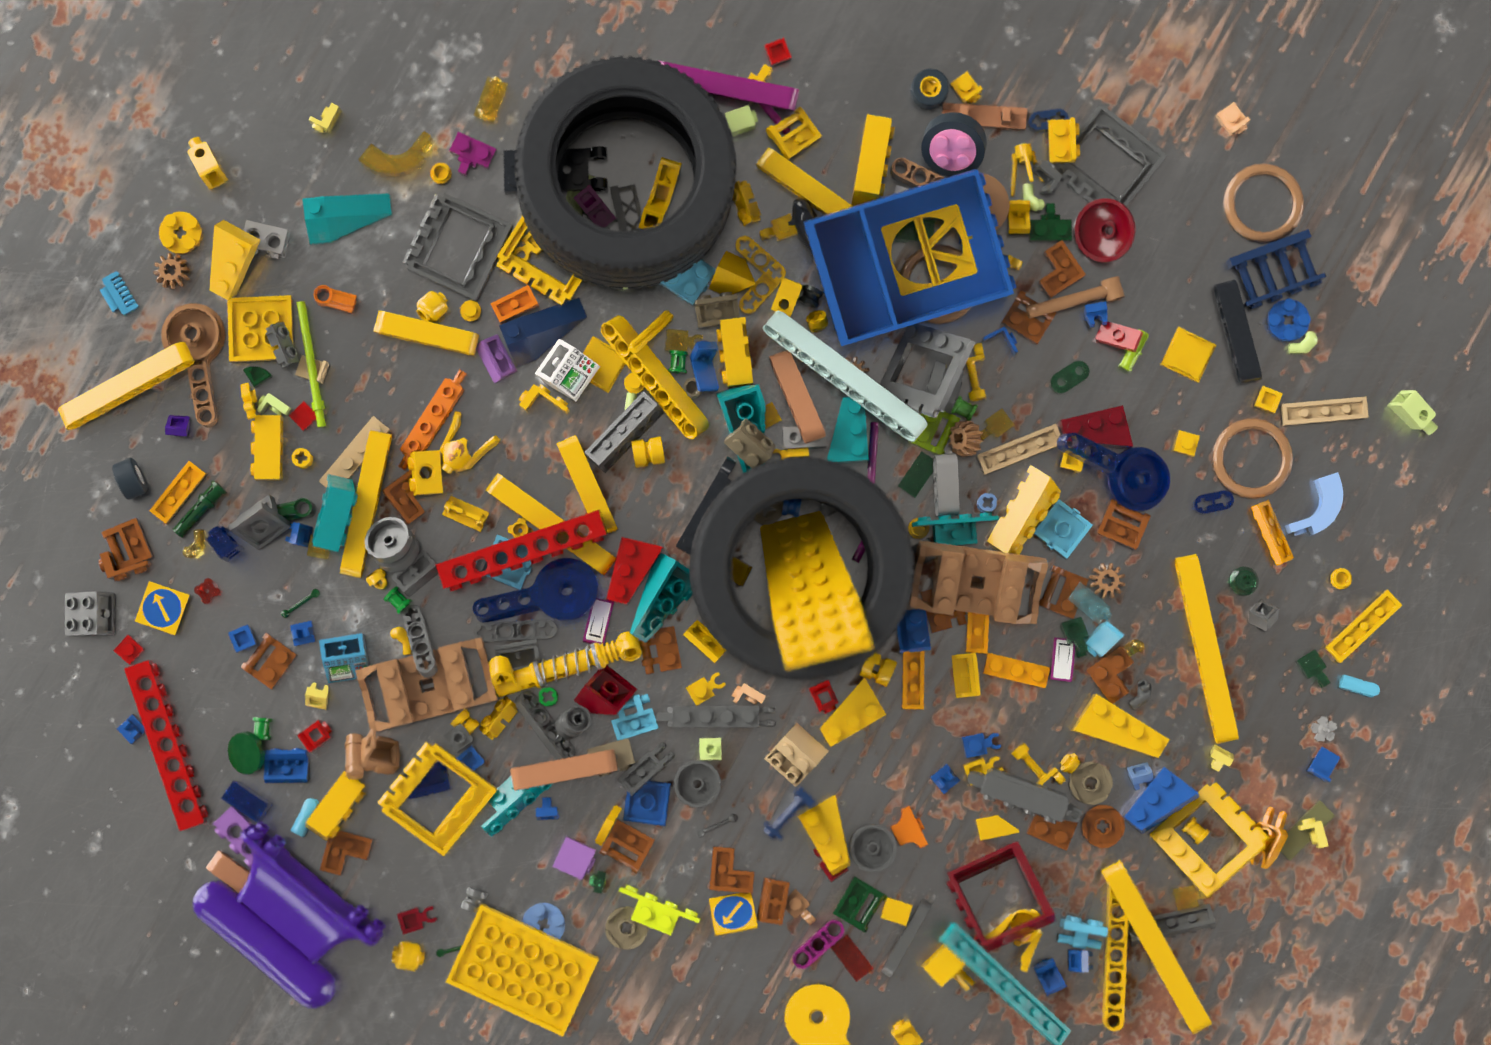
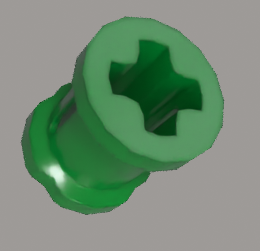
M670 350L671 364L668 371L674 374H687L685 363L688 352Z
M395 586L383 600L390 602L397 609L396 612L400 614L410 605L412 600L407 599L398 591L399 588Z
M551 687L543 688L538 694L539 701L544 706H554L558 701L559 695ZM552 691L553 701L548 700L544 702L545 697L543 694Z
M253 717L255 722L254 734L259 739L270 740L269 724L272 722V719Z

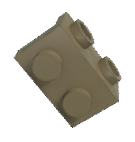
M724 292L719 294L720 297L711 298V295L699 296V300H695L694 303L698 328L719 326L720 320L740 318L737 294L732 295V292Z
M747 418L742 421L738 429L724 440V443L751 468L762 465L769 460L776 447L772 440L766 437Z

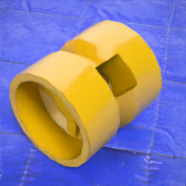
M661 436L649 438L648 442H645L643 439L631 441L636 468L646 467L649 462L653 465L665 463Z
M875 652L869 659L864 661L859 675L869 680L874 678L876 683L887 687L897 662L889 658L882 659L881 655ZM875 664L880 666L878 672L873 670Z

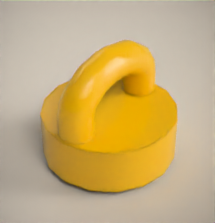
M823 310L812 311L806 317L811 332H820L828 325V318Z
M382 568L376 569L365 579L369 586L374 585L377 589H384L388 584L385 578L387 573Z

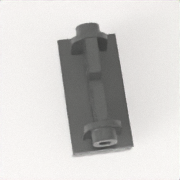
M284 322L271 324L270 327H267L265 334L271 347L276 345L279 347L273 351L278 365L284 368L292 363L299 362L297 350L293 346L289 331Z

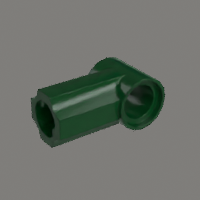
M300 498L296 501L278 504L277 510L278 514L289 521L313 517L316 512V506L312 501ZM308 503L309 511L302 514L300 512L301 505Z

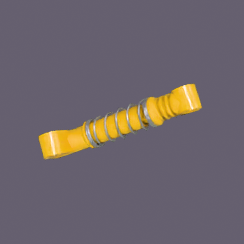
M630 631L621 633L617 637L616 642L612 640L611 644L605 642L606 645L604 646L603 643L599 644L596 642L590 646L587 645L586 649L579 650L576 648L573 653L568 654L564 652V655L560 657L554 655L552 659H542L540 663L534 661L529 666L518 670H513L507 657L496 656L488 663L491 681L498 697L532 687H546V683L551 681L557 683L558 679L564 677L568 680V676L574 674L579 676V673L584 671L590 673L592 665L600 670L605 668L609 661L611 663L614 662V659L620 661V657L622 660L629 662L637 660L641 656L639 640L630 634Z

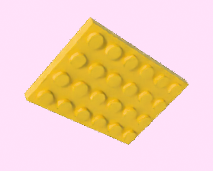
M481 904L446 983L563 1037L599 958L487 905Z

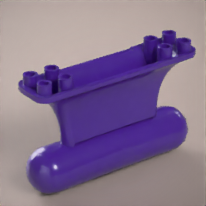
M259 821L257 825H250L244 829L240 835L252 852L251 871L242 890L238 894L225 883L220 881L208 882L196 892L193 899V911L202 922L299 1004L309 1009L320 1008L331 1001L336 989L334 976L318 962L320 958L336 945L351 939H357L369 946H374L383 938L384 934L382 931L386 926L379 919H375L373 922L366 917L369 911L364 906L358 905L355 908L353 905L348 904L290 855V852L283 847L286 841L281 836L276 835L272 838L268 835L269 826Z

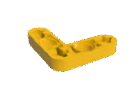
M740 236L735 243L737 253L762 274L756 281V284L752 285L739 301L740 311L745 315H752L781 284L783 277L785 278L786 270L783 265L752 238ZM741 241L743 243L748 241V247L752 251L755 247L758 249L752 254L751 258L748 257V255H750V252L747 249H743V251L740 250ZM756 255H765L766 263L764 265H757L754 261ZM770 261L774 263L771 265L774 270H781L780 275L782 277L772 278L773 273L770 269L767 272L764 271L770 264ZM759 284H766L769 289L768 293L765 295L758 294L756 291ZM753 292V294L758 299H761V301L758 302L757 299H755V301L752 303V306L754 308L752 310L750 308L745 310V304L743 302L745 300L749 302L753 298V296L750 295V293Z

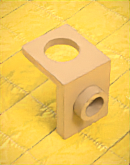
M302 355L295 375L309 380L306 356ZM315 359L318 375L317 381L323 384L330 364L325 360L322 362Z

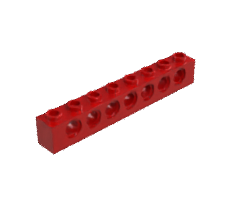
M596 510L435 565L443 589L449 588L450 591L463 588L462 583L470 581L472 585L483 581V576L490 574L491 578L502 575V570L510 568L511 571L523 568L522 563L527 561L535 564L543 561V556L551 554V557L564 554L563 549L571 547L573 551L584 547V542L591 540L592 544L603 541L605 540L604 536L608 535L601 511ZM581 525H586L589 528V534L586 537H581L578 533ZM563 531L569 536L566 544H561L558 541V535ZM542 538L546 539L549 544L545 551L538 548V541ZM521 545L526 546L528 549V554L524 558L520 557L517 552ZM501 552L506 553L508 556L505 564H500L497 560V556ZM480 559H484L487 562L488 566L485 571H480L477 567V562ZM459 566H464L467 569V575L464 578H460L457 575Z
M147 660L124 668L179 831H185L207 823L206 818L209 817L206 806L202 805L199 797H202L201 790L198 784H194L192 777L195 776L192 765L187 764L185 757L188 756L185 745L180 743L178 737L181 736L180 729L177 724L173 723L171 716H174L171 704H167L164 697L167 695L164 684L159 682L158 675H160L157 664ZM146 678H149L152 682V686L148 690L142 687V682ZM153 698H156L159 702L156 710H151L149 707V702ZM162 718L166 726L160 731L156 727V722ZM166 739H170L173 743L169 751L163 748V742ZM173 759H177L180 763L177 771H173L170 768V762ZM181 779L187 784L183 792L177 788V783ZM188 799L194 804L193 810L190 812L184 809V803Z

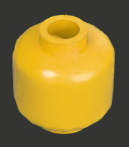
M429 291L417 302L418 309L416 312L423 321L435 323L448 311V300L441 292Z
M403 941L394 946L391 960L399 970L415 971L419 965H423L425 953L421 952L419 944Z

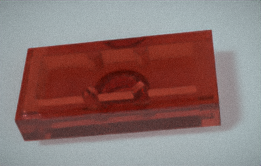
M848 934L830 947L856 982L873 970V967Z

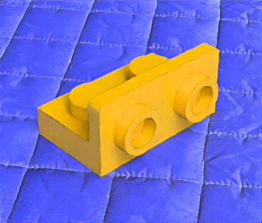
M1075 118L1048 120L1049 162L1075 163L1076 157H1080V144H1076V136H1079V123H1075Z

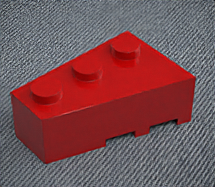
M621 537L606 600L628 606L664 548Z

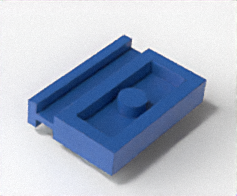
M906 610L896 629L900 654L907 651L931 650L926 610Z

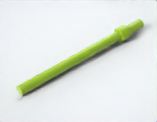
M305 301L297 302V309L313 402L311 403L312 410L316 415L317 427L322 428L326 427L323 411L325 410V404L321 399L319 382L317 381L318 375Z

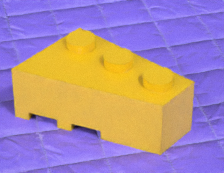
M225 220L214 225L210 291L226 300L237 295L260 243V239Z
M865 677L819 728L829 747L886 715Z

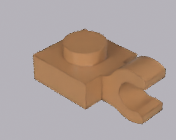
M795 889L787 897L785 909L794 919L800 915L810 926L816 921L815 917L806 909L810 903Z

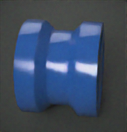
M802 499L784 500L782 515L791 514L796 518L799 517Z

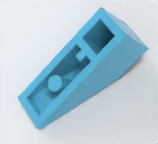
M1106 621L1099 624L1083 644L1087 646L1085 650L1090 655L1102 657L1124 634Z

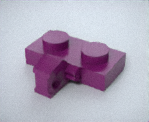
M457 132L449 151L459 156L458 161L461 164L458 168V173L467 176L470 167L476 168L477 164L489 169L497 149L461 132Z

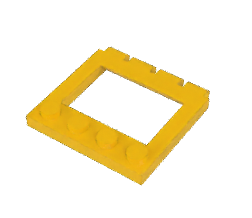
M522 216L498 253L497 258L500 260L496 266L508 274L515 268L513 277L527 285L533 279L534 281L531 285L533 289L545 296L551 290L549 298L563 305L565 300H571L582 280L574 277L573 274L566 285L513 253L528 230Z
M426 742L417 753L422 760L420 761L414 757L403 770L408 777L400 774L390 786L395 794L387 790L378 801V804L383 807L382 812L444 857L494 795L497 788L435 743L432 746ZM437 760H439L469 782L471 787L432 833L399 808Z
M1217 782L1211 786L1206 784L1198 791L1200 796L1198 799L1193 800L1178 812L1173 813L1149 834L1207 898L1265 849L1266 845L1264 843L1269 839V836L1259 826L1253 831L1251 830L1256 823L1245 811L1241 812L1238 816L1236 815L1241 810V807L1230 796L1222 800L1227 793ZM1205 802L1248 845L1217 874L1174 830Z

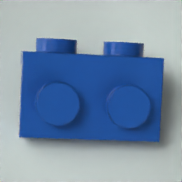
M278 748L265 750L264 783H308L309 757L307 750L300 748L292 750H281Z

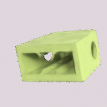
M1402 390L1387 405L1412 429H1423L1428 435H1431L1438 428L1432 421L1436 413L1416 390Z

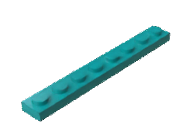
M951 923L939 941L1052 1045H1062L1071 1030L957 924Z

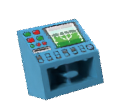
M361 633L319 640L322 663L328 683L357 679L355 670L369 666L365 634Z

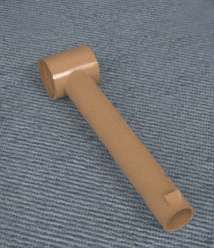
M1119 276L1101 281L1102 286L1026 306L1027 316L1030 319L1104 298L1106 302L1122 299L1125 295Z

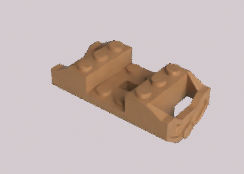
M919 540L913 564L914 580L909 600L910 607L953 615L954 610L992 615L995 621L1012 624H1037L1039 600L1048 568L1046 558ZM938 556V559H935L934 562L935 571L932 573L933 587L930 602H926L918 597L922 566L925 557ZM1028 567L1034 570L1032 578L1033 585H1031L1028 615L1025 616L1018 615ZM972 576L983 577V581L981 582L980 578H974Z
M480 637L433 650L438 670L430 678H424L419 674L413 656L394 659L355 670L367 711L370 731L376 729V732L498 701L496 690L491 681L488 656L483 639ZM462 647L477 649L488 691L478 699H475L472 687L473 682ZM423 660L426 670L429 664L427 660ZM374 670H377L390 723L377 721L375 705L372 701L371 690L366 678ZM421 681L423 685L433 683L434 687L424 689L425 693H423Z

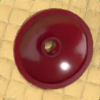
M1109 198L1094 200L1081 210L1076 219L1075 239L1077 245L1087 257L1094 261L1112 262L1123 257L1129 251L1135 239L1136 226L1133 215L1123 203ZM1109 227H1112L1113 229L1112 234L1108 233Z

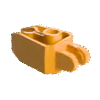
M1273 807L1267 809L1263 822L1259 821L1253 828L1254 830L1259 826L1269 836V839L1264 843L1266 848L1251 860L1252 865H1258L1263 855L1261 868L1268 869L1274 863L1288 838L1287 831L1283 829L1287 812L1281 811L1275 826L1271 825L1275 814V808Z

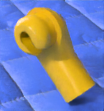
M399 626L393 628L390 636L392 639H397L402 643L403 655H413L406 630Z

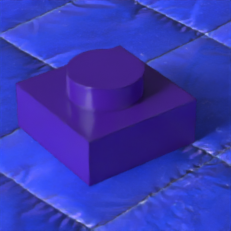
M169 415L165 426V435L187 436L191 423L190 416Z

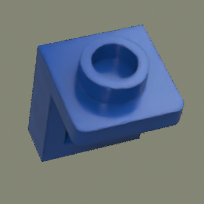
M1053 958L1049 960L1044 959L1034 967L1036 976L1047 996L1066 988V984Z

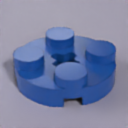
M1290 298L1274 304L1267 315L1268 330L1274 338L1280 341L1298 340L1307 332L1311 321L1306 307L1299 301ZM1285 315L1287 317L1292 316L1293 325H1285L1283 317Z

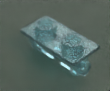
M1081 582L1068 598L1070 602L1097 624H1100L1102 619L1108 620L1112 616V613H1110L1111 607Z

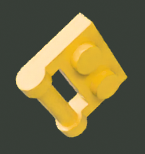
M801 107L796 108L793 114L776 125L766 128L767 135L773 139L787 160L822 137ZM797 120L801 121L802 125L783 137L780 135L779 132Z

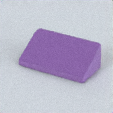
M498 334L484 339L477 344L476 350L494 383L517 372Z

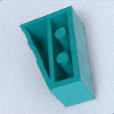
M850 397L842 399L827 456L828 460L840 464L865 463L869 460L865 408Z
M328 474L326 479L328 485L325 494L323 493L322 496L323 503L320 513H318L312 542L315 547L338 552L340 545L344 546L346 533H344V530L351 523L352 514L349 512L351 506L356 505L358 494L355 493L352 479Z

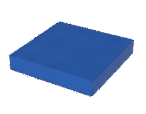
M649 781L633 796L627 791L623 821L666 826L671 783Z

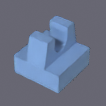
M1148 762L1127 767L1128 775L1135 790H1140L1139 784L1146 782L1147 786H1149L1152 780H1154L1153 772Z

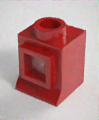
M829 680L809 688L819 712L823 710L826 714L837 709L835 705L839 702Z
M317 720L297 736L309 753H312L333 738L330 734L333 730L326 721L322 723L321 720Z

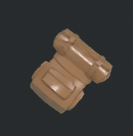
M372 729L365 738L360 734H349L346 736L345 771L348 779H361L364 776V771L390 775L398 770L400 757L398 741L383 736L376 737V729Z

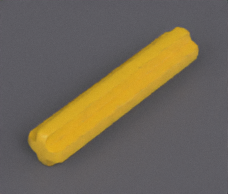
M665 310L630 343L628 349L633 354H637L671 322L673 314Z

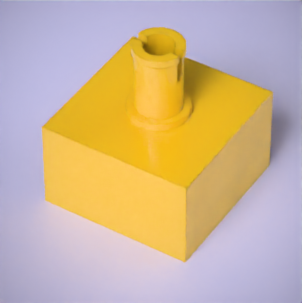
M944 944L921 964L941 987L952 977L961 985L965 992L970 989L964 982L965 980L971 986L975 984V981L962 969L965 964Z

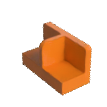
M529 285L490 303L501 325L539 308Z

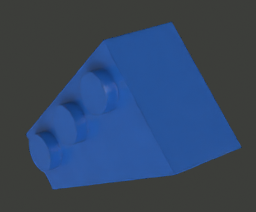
M1163 767L1124 818L1129 824L1144 834L1200 796L1197 791Z

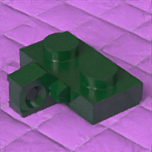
M1046 203L1045 214L1041 215V220H1030L1029 242L1072 241V219H1060V214H1055V203Z

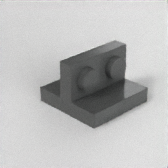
M270 494L229 524L232 533L258 550L291 527L290 521L278 514L275 498Z

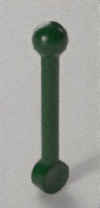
M313 589L310 595L288 610H283L281 616L287 618L289 613L311 598H317L320 595L319 590Z
M462 945L445 950L438 949L436 955L443 957L447 953L460 950Z

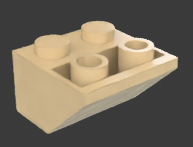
M796 723L764 759L797 787L829 751Z

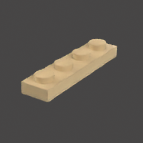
M1367 397L1281 404L1283 426L1369 418Z
M373 416L319 482L327 488L328 481L326 479L328 474L350 479L363 463L370 430L389 433L390 429Z
M1054 424L978 454L977 458L984 475H987L1060 446L1064 442L1057 425Z

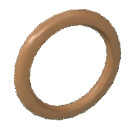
M1255 164L1244 168L1230 181L1225 192L1224 206L1228 221L1240 235L1251 241L1266 243L1283 239L1296 228L1303 214L1304 200L1299 184L1286 170L1276 165ZM1259 174L1273 175L1281 179L1288 186L1293 196V210L1289 220L1282 227L1271 232H1258L1248 228L1239 219L1235 210V196L1238 188L1245 180Z
M936 244L932 248V250L953 255H962L959 249L949 245ZM922 248L913 253L904 263L900 272L904 278L910 280L914 267L925 258ZM971 307L927 320V322L937 324L952 322L966 314Z
M1251 418L1234 422L1220 434L1214 446L1213 466L1217 477L1228 490L1241 497L1262 498L1273 494L1287 481L1292 470L1293 454L1289 440L1278 427L1265 420ZM1246 429L1262 430L1269 433L1279 444L1282 451V466L1275 479L1267 485L1257 488L1244 487L1236 483L1228 475L1223 460L1224 449L1228 441L1240 431Z

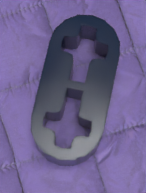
M1063 109L1037 111L1030 116L1028 126L1034 132L1048 131V120L1054 119L1056 114L1064 117V120L1069 119V116ZM1036 117H1039V120L1047 121L1042 122L1040 127L1032 123Z

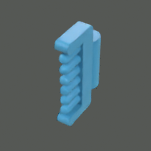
M115 271L102 279L106 287L102 288L100 292L112 312L120 310L125 316L136 310L139 305L135 303V299H132L133 296L130 294V291L126 290L127 286H123L125 282L121 281L122 277H119V272Z

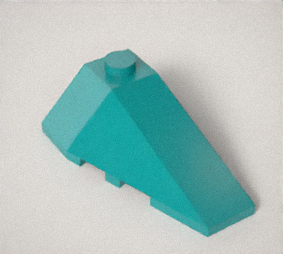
M390 193L303 198L304 218L310 245L331 243L344 235L351 234L366 225H371L392 215Z
M759 384L737 386L716 393L729 434L738 429L742 421L747 418L765 435L766 404ZM737 455L743 474L751 470L752 468Z
M663 553L659 554L649 572L630 634L646 643L663 626V621L670 614L674 615L678 610L676 607L683 600L687 601L693 595L690 583V569Z

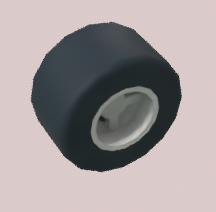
M130 457L112 466L116 483L126 499L130 500L147 492V485L143 474L133 458Z

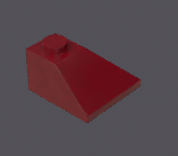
M606 665L605 668L598 670L590 678L574 701L580 706L585 707L590 714L616 715L638 689Z

